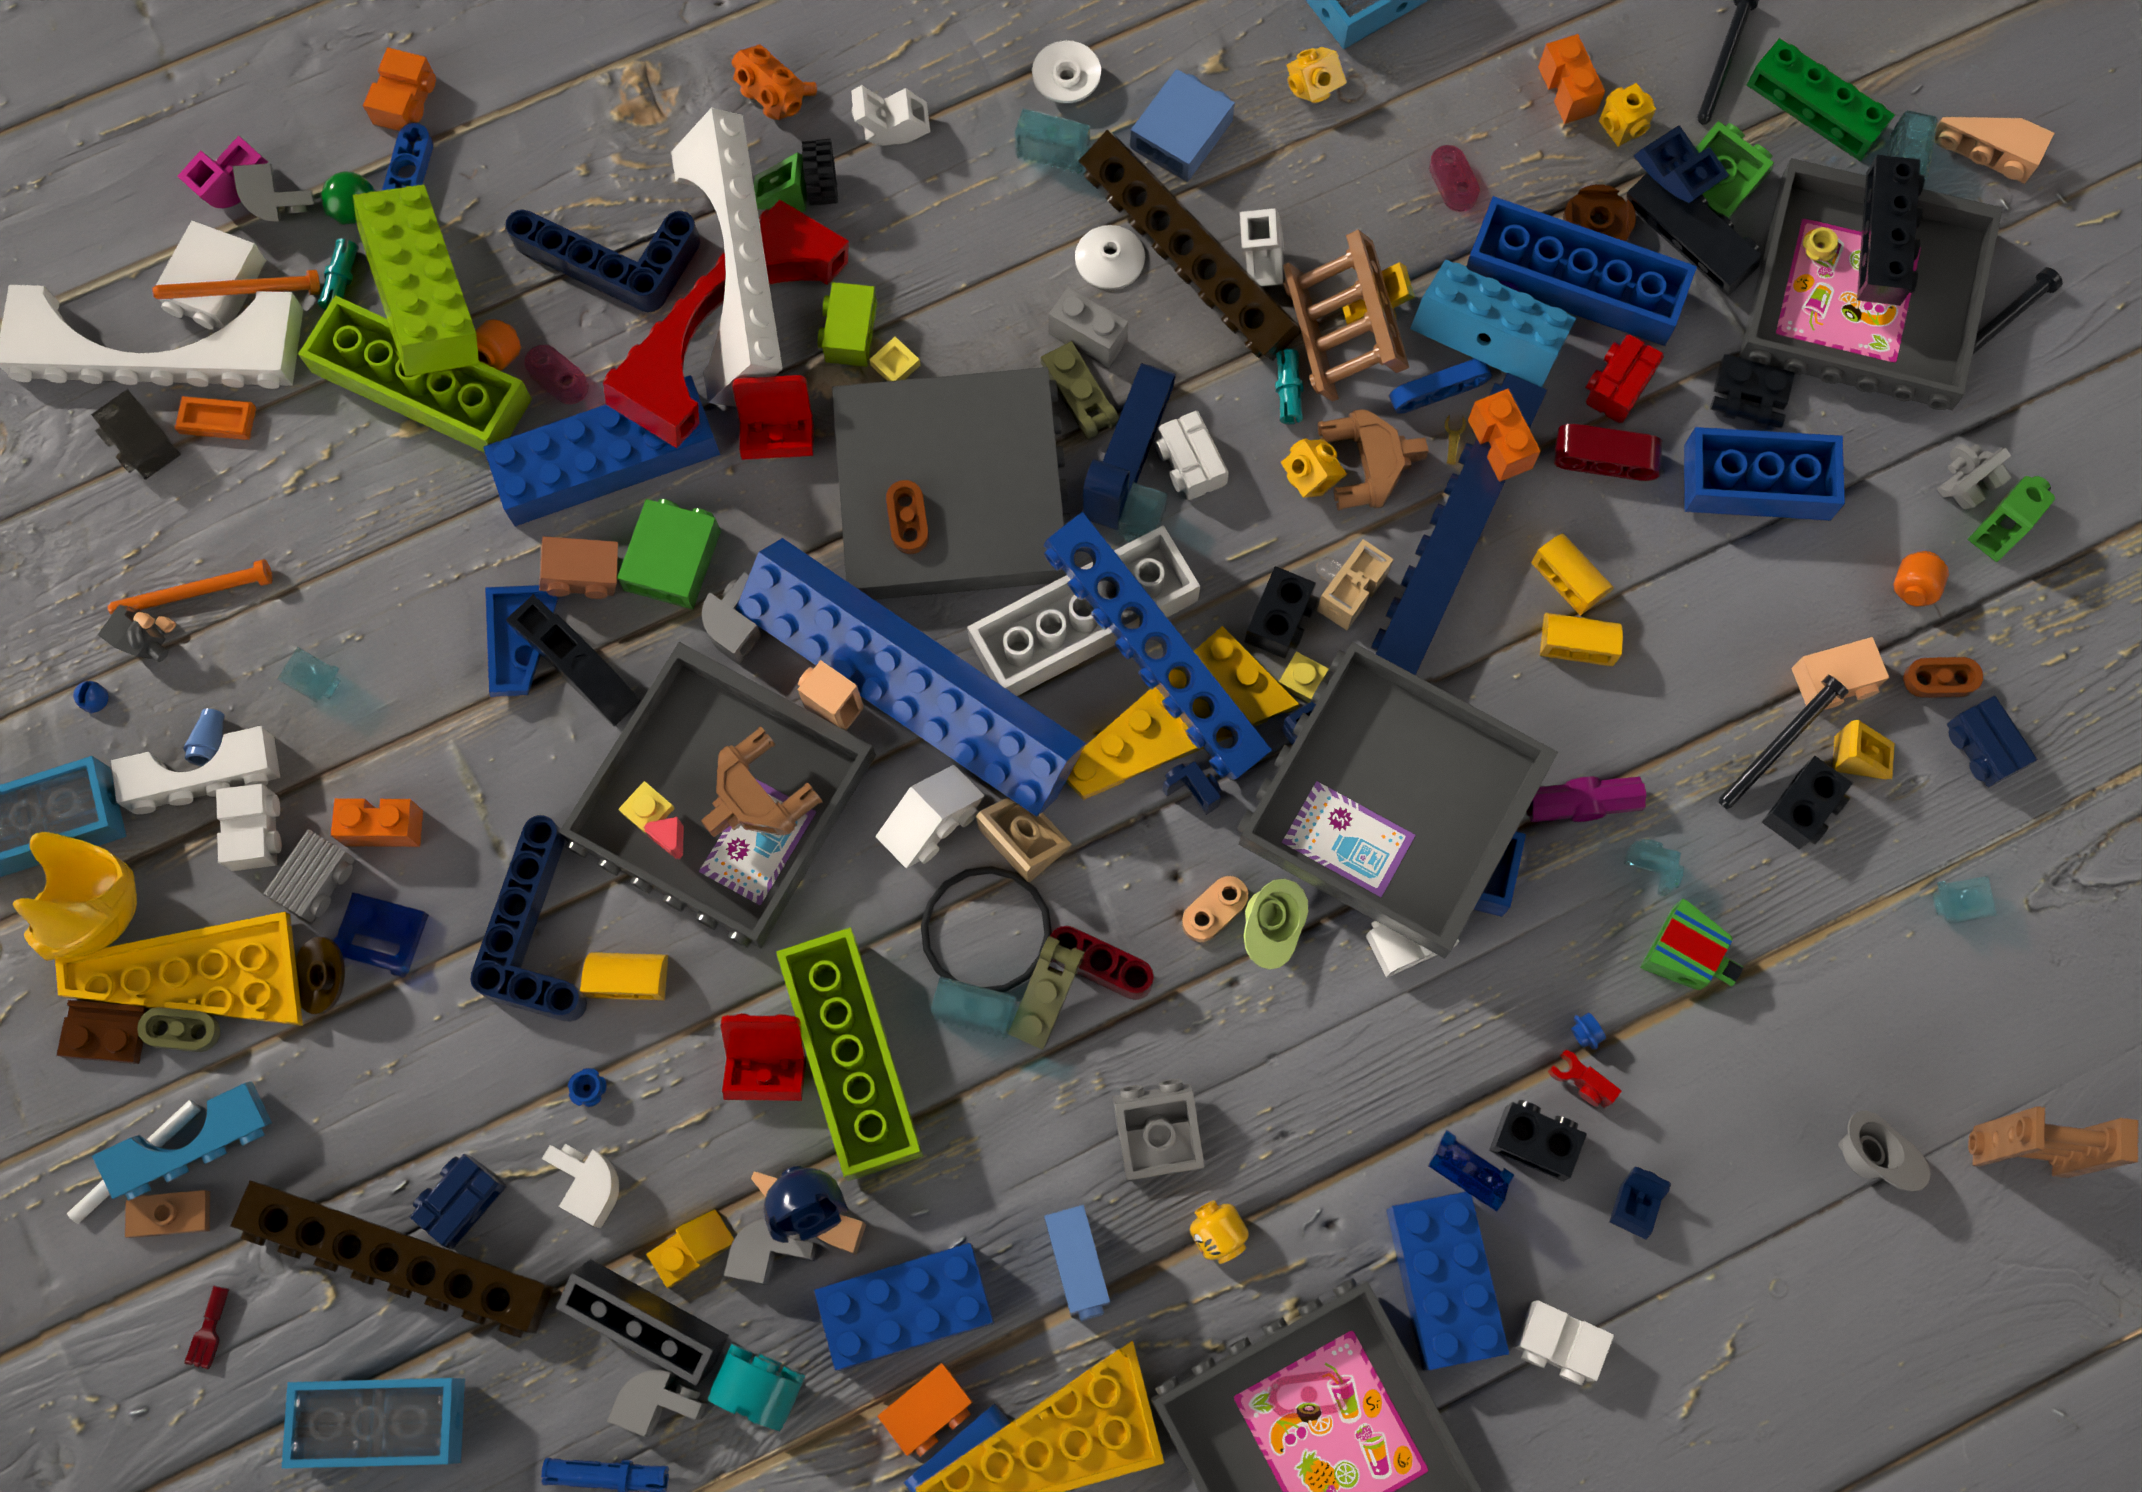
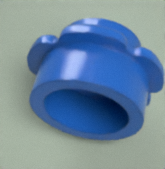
M1589 1012L1582 1017L1574 1016L1576 1025L1571 1027V1031L1578 1043L1583 1048L1589 1045L1592 1049H1597L1598 1044L1606 1039L1605 1033L1597 1020Z
M585 1068L570 1078L568 1082L569 1098L578 1106L582 1104L587 1107L595 1106L601 1101V1095L606 1092V1081L603 1077L599 1076L598 1071ZM587 1084L591 1086L588 1092L584 1091V1086Z

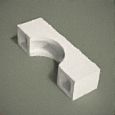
M262 726L224 734L215 756L204 766L193 771H170L163 761L150 752L111 760L116 803L133 814H148L154 812L156 807L166 804L174 806L190 804L194 801L193 798L205 795L216 797V789L254 784L266 786L268 781L280 778L274 736Z

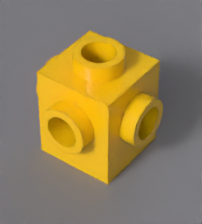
M1325 47L1318 49L1310 48L1297 54V59L1286 65L1290 75L1287 79L1288 85L1292 93L1312 103L1326 100L1331 96L1330 92L1347 84L1337 51Z
M1637 82L1625 89L1623 87L1617 88L1607 96L1599 122L1618 147L1642 136L1649 130L1656 107L1651 96L1643 92Z
M1308 438L1296 442L1289 450L1291 453L1280 462L1287 472L1288 481L1298 489L1303 498L1323 496L1347 475L1337 459L1336 450L1325 439L1308 440Z

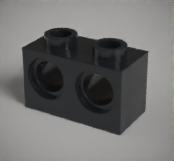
M1275 566L1247 628L1244 642L1284 659L1290 648L1297 650L1305 629L1299 627L1304 616L1311 618L1319 598L1313 595L1316 582ZM1293 593L1298 596L1300 601L1288 603L1283 600L1281 595ZM1277 624L1282 626L1286 633L1276 636L1271 634L1267 627Z
M1814 756L1803 765L1762 823L1799 850L1810 841L1816 844L1829 828L1824 823L1831 813L1835 816L1838 815L1850 800V797L1845 793L1853 782ZM1814 784H1819L1825 788L1827 798L1821 797L1816 793ZM1793 812L1803 815L1806 820V827L1800 826L1794 821Z
M1519 1100L1518 1104L1514 1102L1508 1104L1503 1111L1489 1150L1560 1181L1570 1179L1587 1133L1578 1130V1123L1562 1116H1556L1555 1119L1540 1114L1541 1108L1533 1103ZM1519 1120L1528 1126L1529 1137L1527 1140H1519L1513 1135L1511 1129L1513 1121ZM1551 1136L1560 1137L1565 1142L1566 1153L1564 1156H1557L1550 1150L1549 1140Z

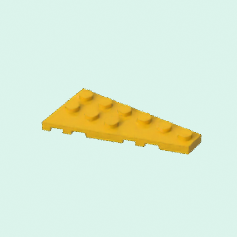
M287 912L105 947L85 956L59 957L55 959L58 995L64 998L145 1006L147 1008L162 1007L201 1011L215 1016L303 1026L291 915Z

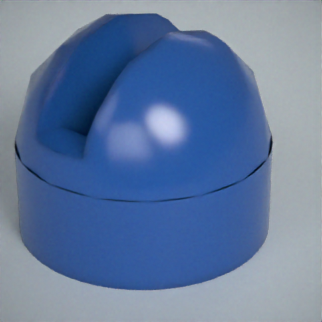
M84 681L78 684L73 693L75 703L89 713L102 710L109 698L107 690L94 681Z

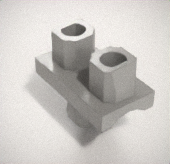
M1958 444L1950 451L1952 463L1948 465V470L1955 475L1937 488L1942 498L1953 496L1963 509L1974 508L1985 500L1986 497L1977 484L1980 480H1983L1987 488L1991 490L2002 486L2011 479L2003 463L2011 455L2006 447L2000 448L1995 453L1989 451L1982 453L1981 447L1977 444L1971 448L1964 444Z

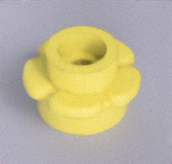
M1820 227L1813 230L1811 234H1807L1803 240L1806 255L1814 261L1822 259V261L1831 260L1836 255L1835 250L1838 248L1836 233L1829 228ZM1817 244H1822L1823 248H1819Z

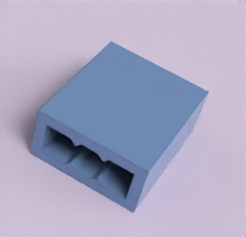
M1176 69L1132 127L1130 149L1188 182L1232 123L1235 102L1231 101L1225 93L1214 91L1202 84L1196 76L1185 74Z
M1084 1205L1045 1215V1222L1070 1315L1079 1314L1080 1321L1104 1315L1103 1307L1108 1306L1110 1300Z

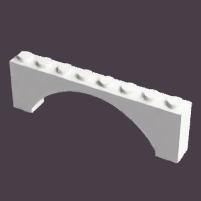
M711 107L671 151L675 181L700 187L711 200L721 225L726 263L725 294L714 349L708 366L703 370L708 403L737 407L733 392V381L735 379L775 376L782 370L743 115Z
M9 285L0 331V368L9 378L15 381L29 382L31 379H46L55 383H65L67 380H82L90 384H100L102 381H117L126 385H135L137 382H153L162 386H170L173 383H188L198 387H205L208 384H224L233 388H240L246 384L259 385L269 389L278 388L279 385L293 386L303 307L292 292L256 291L255 300L239 316L212 335L174 350L158 353H132L106 348L75 332L67 325L58 311L60 302L45 286Z

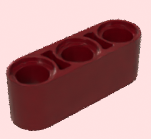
M1564 424L1558 428L1554 464L1564 470L1638 481H1652L1657 479L1660 474L1663 441L1661 438L1650 434L1581 424Z
M1060 926L1050 935V937L1059 941L1065 938L1072 939L1076 943L1077 949L1085 952L1077 971L1078 975L1133 1000L1142 999L1151 991L1154 979L1153 970L1144 960L1071 926ZM1096 955H1105L1110 958L1112 965L1106 971L1100 972L1092 968L1090 961ZM1053 959V962L1065 968V964ZM1132 971H1139L1145 975L1147 982L1140 988H1133L1126 983V975Z

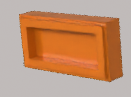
M182 396L175 430L179 434L250 440L256 406L252 402Z

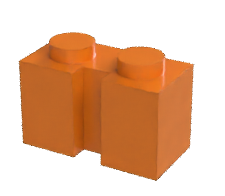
M1576 34L1547 43L1538 68L1548 90L1557 87L1558 91L1554 103L1564 124L1595 115L1605 90L1579 35Z
M387 47L377 70L380 77L377 83L372 82L363 107L373 125L400 131L407 124L421 121L424 113V103L428 93L434 90L436 76L426 57Z
M1509 389L1475 401L1468 421L1480 445L1489 441L1491 448L1487 459L1499 482L1533 469L1541 450Z
M334 798L331 836L344 846L420 847L423 809L411 799H380L379 808H375L366 799Z
M941 1363L877 1417L906 1456H910L916 1451L919 1457H921L939 1442L935 1436L938 1431L947 1424L954 1430L972 1415L967 1408L974 1402L947 1366Z

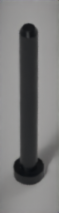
M1734 0L1737 8L1697 116L1700 124L1705 125L1711 121L1749 12L1756 9L1759 0Z
M2049 267L2039 272L2036 276L2037 282L1977 332L1973 354L2046 292L2054 293L2063 285L2060 274Z
M1829 674L1821 681L1825 687L1721 795L1718 803L1723 808H1731L1835 697L1844 698L1849 691L1841 682Z

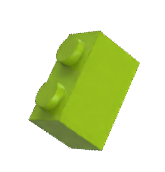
M832 282L830 295H825L823 300V316L826 317L825 327L819 328L817 346L819 349H823L826 363L868 367L878 304L875 286Z

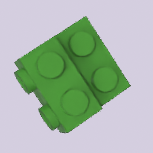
M1717 121L1696 149L1700 153L1710 146L1729 176L1702 195L1708 201V207L1715 214L1722 213L1730 218L1744 200L1753 194L1773 170L1774 162L1770 160L1773 157L1772 154L1763 146L1756 144L1753 147L1743 139L1745 135L1739 128L1731 123L1725 126L1720 121Z

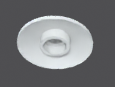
M1059 41L1046 46L1038 53L1033 63L1032 77L1036 88L1046 98L1059 103H1073L1085 99L1097 88L1101 77V67L1097 56L1087 46L1075 41ZM1065 76H1069V77H1071L1072 79L1064 80V79H1061V78H1062V77H1065Z
M1105 225L1092 229L1082 237L1076 248L1075 263L1081 277L1090 285L1104 290H1116L1130 285L1140 276L1145 264V251L1139 238L1130 230L1116 225ZM1113 249L1116 250V253L1109 255L1104 251Z

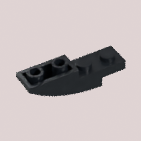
M534 594L506 619L508 624L614 727L641 702L640 698L557 613L554 614Z

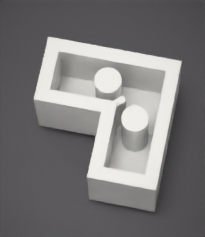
M952 765L911 786L875 837L906 869L919 861L925 864L939 851L940 848L937 844L941 839L946 838L958 825L964 828L976 818V815L979 813L976 808L985 795L955 765Z

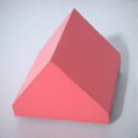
M678 817L648 822L644 826V831L649 838L675 859H680L683 856L684 826Z

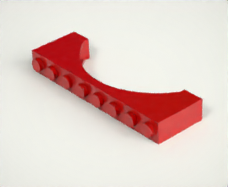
M779 199L770 210L766 209L760 215L759 223L769 285L790 281H821L828 285L848 264L849 240ZM725 253L718 258L715 267L706 276L702 275L696 281L693 290L685 298H680L676 301L671 313L663 321H658L653 325L646 339L640 345L636 344L630 349L627 358L617 369H611L607 373L603 381L606 405L675 448H678L699 425L698 402L691 399L684 380L683 366L689 343L695 332L712 312L723 305L726 278Z

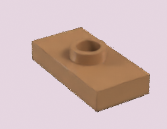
M199 1190L143 1195L129 1201L126 1198V1238L210 1231V1191Z

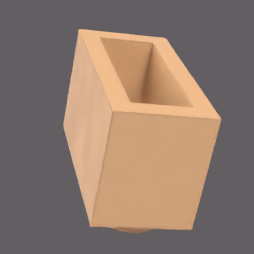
M1873 637L1803 656L1791 668L1806 706L1825 687L1821 681L1828 674L1836 678L1848 689L1849 692L1844 698L1856 695L1857 700L1876 695L1880 692L1878 688L1889 679ZM1835 697L1824 710L1844 703V698Z
M821 660L815 668L809 667L798 682L800 687L797 690L805 709L844 730L850 727L864 709L857 685Z

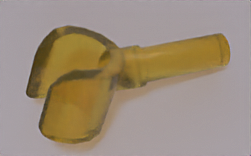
M1449 414L1444 423L1445 429L1449 433L1447 464L1456 465L1459 437L1466 428V419L1462 416L1463 424L1461 428L1453 430L1448 425L1450 420Z

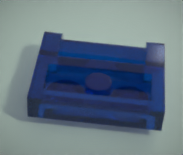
M353 892L338 934L333 941L340 948L344 960L346 958L390 970L391 975L404 978L411 967L429 914L425 911ZM356 934L400 946V949L394 956L353 945L352 941Z
M1446 1130L1433 1150L1428 1167L1497 1212L1506 1199L1509 1184L1514 1174L1506 1168L1500 1170L1456 1141L1457 1136Z

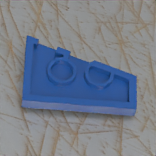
M539 585L485 587L490 697L529 695L541 655L508 624L506 619L533 594L554 613L559 597L549 595L547 591H539Z

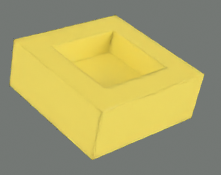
M896 337L891 339L869 359L870 366L886 381L905 380L921 366L920 359Z
M1296 651L1278 683L1287 692L1310 703L1317 687L1326 677L1329 668Z
M644 781L618 810L646 834L644 826L648 822L666 819L675 808Z

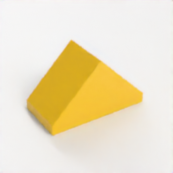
M1853 720L1834 737L1832 768L1839 773L1892 779L1895 743L1860 720Z

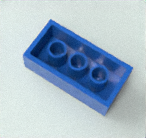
M1695 427L1684 444L1685 512L1831 521L1845 504L1843 436Z
M1471 1191L1395 1205L1388 1208L1386 1212L1422 1371L1508 1355V1345Z
M971 1243L814 1290L835 1371L846 1370L994 1324Z

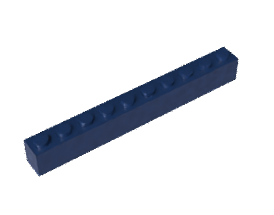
M1507 373L1502 385L1495 383L1489 396L1509 389L1530 429L1547 389ZM1476 439L1474 445L1466 443L1458 463L1464 465L1460 475L1452 473L1444 490L1445 494L1450 495L1445 506L1438 503L1430 520V524L1435 526L1431 537L1423 535L1415 552L1416 555L1421 557L1417 567L1409 565L1400 584L1406 588L1402 599L1394 597L1387 611L1386 617L1392 619L1387 631L1379 628L1371 646L1372 649L1377 651L1376 655L1415 676L1506 481L1499 482L1487 459L1491 448L1489 441L1481 445L1478 439Z

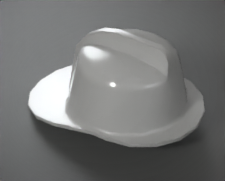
M1858 1111L1850 1117L1848 1134L1840 1140L1838 1146L1843 1151L1846 1163L1857 1175L1866 1179L1883 1178L1895 1187L1909 1192L1921 1191L1929 1184L1931 1176L1929 1164L1923 1154L1911 1142L1875 1113Z

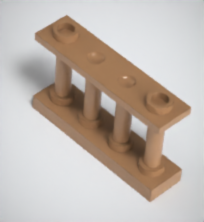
M1359 229L1346 235L1349 249L1346 250L1345 255L1305 274L1290 263L1283 265L1286 275L1283 285L1287 295L1293 301L1312 373L1309 375L1311 385L1317 394L1320 393L1332 402L1339 399L1335 382L1380 363L1395 373L1410 368L1373 240ZM1351 267L1356 270L1358 281L1355 282V286L1315 305L1312 304L1308 290L1309 287ZM1362 299L1365 301L1368 312L1364 314V318L1323 337L1321 336L1317 319L1357 300ZM1368 331L1374 333L1377 344L1373 346V350L1330 369L1326 354L1327 350Z
M2036 1106L1974 1126V1130L1969 1136L1968 1149L1970 1154L1973 1155V1166H1984L2014 1157L2047 1160L2052 1165V1176L2071 1178L2138 1162V1120L2118 1118L2086 1128L2045 1124V1107Z

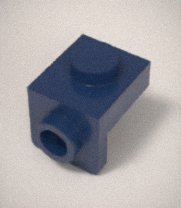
M1195 761L1186 767L1181 763L1165 775L1166 780L1163 782L1162 791L1166 796L1171 795L1185 785L1206 815L1219 807L1221 799L1219 794L1222 790L1218 782L1210 773L1205 776Z
M1634 1167L1620 1185L1609 1222L1647 1240L1653 1232L1661 1201L1669 1192L1671 1183L1658 1177L1651 1171Z

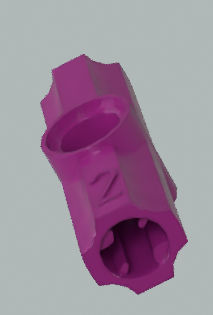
M1589 776L1572 779L1562 785L1539 787L1527 809V816H1529L1530 822L1571 818L1573 822H1587L1603 818L1606 814L1643 811L1646 808L1645 785L1640 776L1610 780H1599L1598 777Z

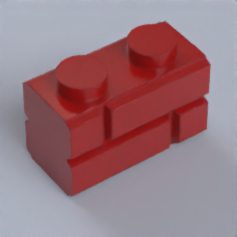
M1630 334L1626 335L1620 345L1613 342L1603 359L1608 365L1603 372L1596 369L1585 387L1590 391L1585 401L1586 404L1600 413H1605V416L1617 423H1623L1664 358L1663 353L1650 345L1646 346L1643 341Z

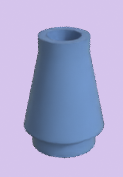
M203 709L201 711L200 718L183 747V750L186 752L185 759L188 762L197 766H204L215 756L223 739L225 715L222 712L214 709Z

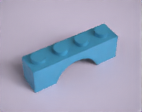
M250 1081L208 1100L206 1121L201 1132L191 1143L181 1149L160 1148L149 1143L141 1135H137L92 1155V1158L112 1199L125 1195L129 1201L152 1190L149 1182L163 1176L167 1183L190 1172L187 1164L199 1158H202L204 1164L227 1154L224 1146L239 1140L243 1146L264 1136L262 1128L272 1124V1121L253 1081Z

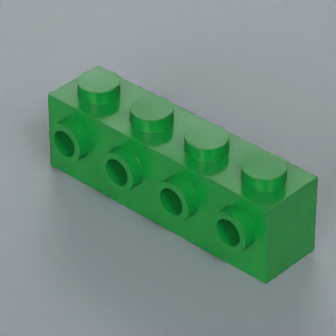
M1781 38L1776 41L1756 65L1746 85L1860 162L1884 134L1895 116L1883 104L1875 102L1860 92L1853 84L1845 82L1830 72L1826 66L1815 62L1800 52L1796 46L1788 44Z

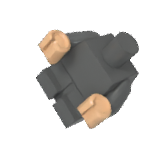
M118 605L98 635L116 649L136 657L154 658L157 662H161L168 655V650L161 646L165 641L164 633L171 632L175 628L176 623L170 618L159 616L155 621L148 613H143L138 608Z

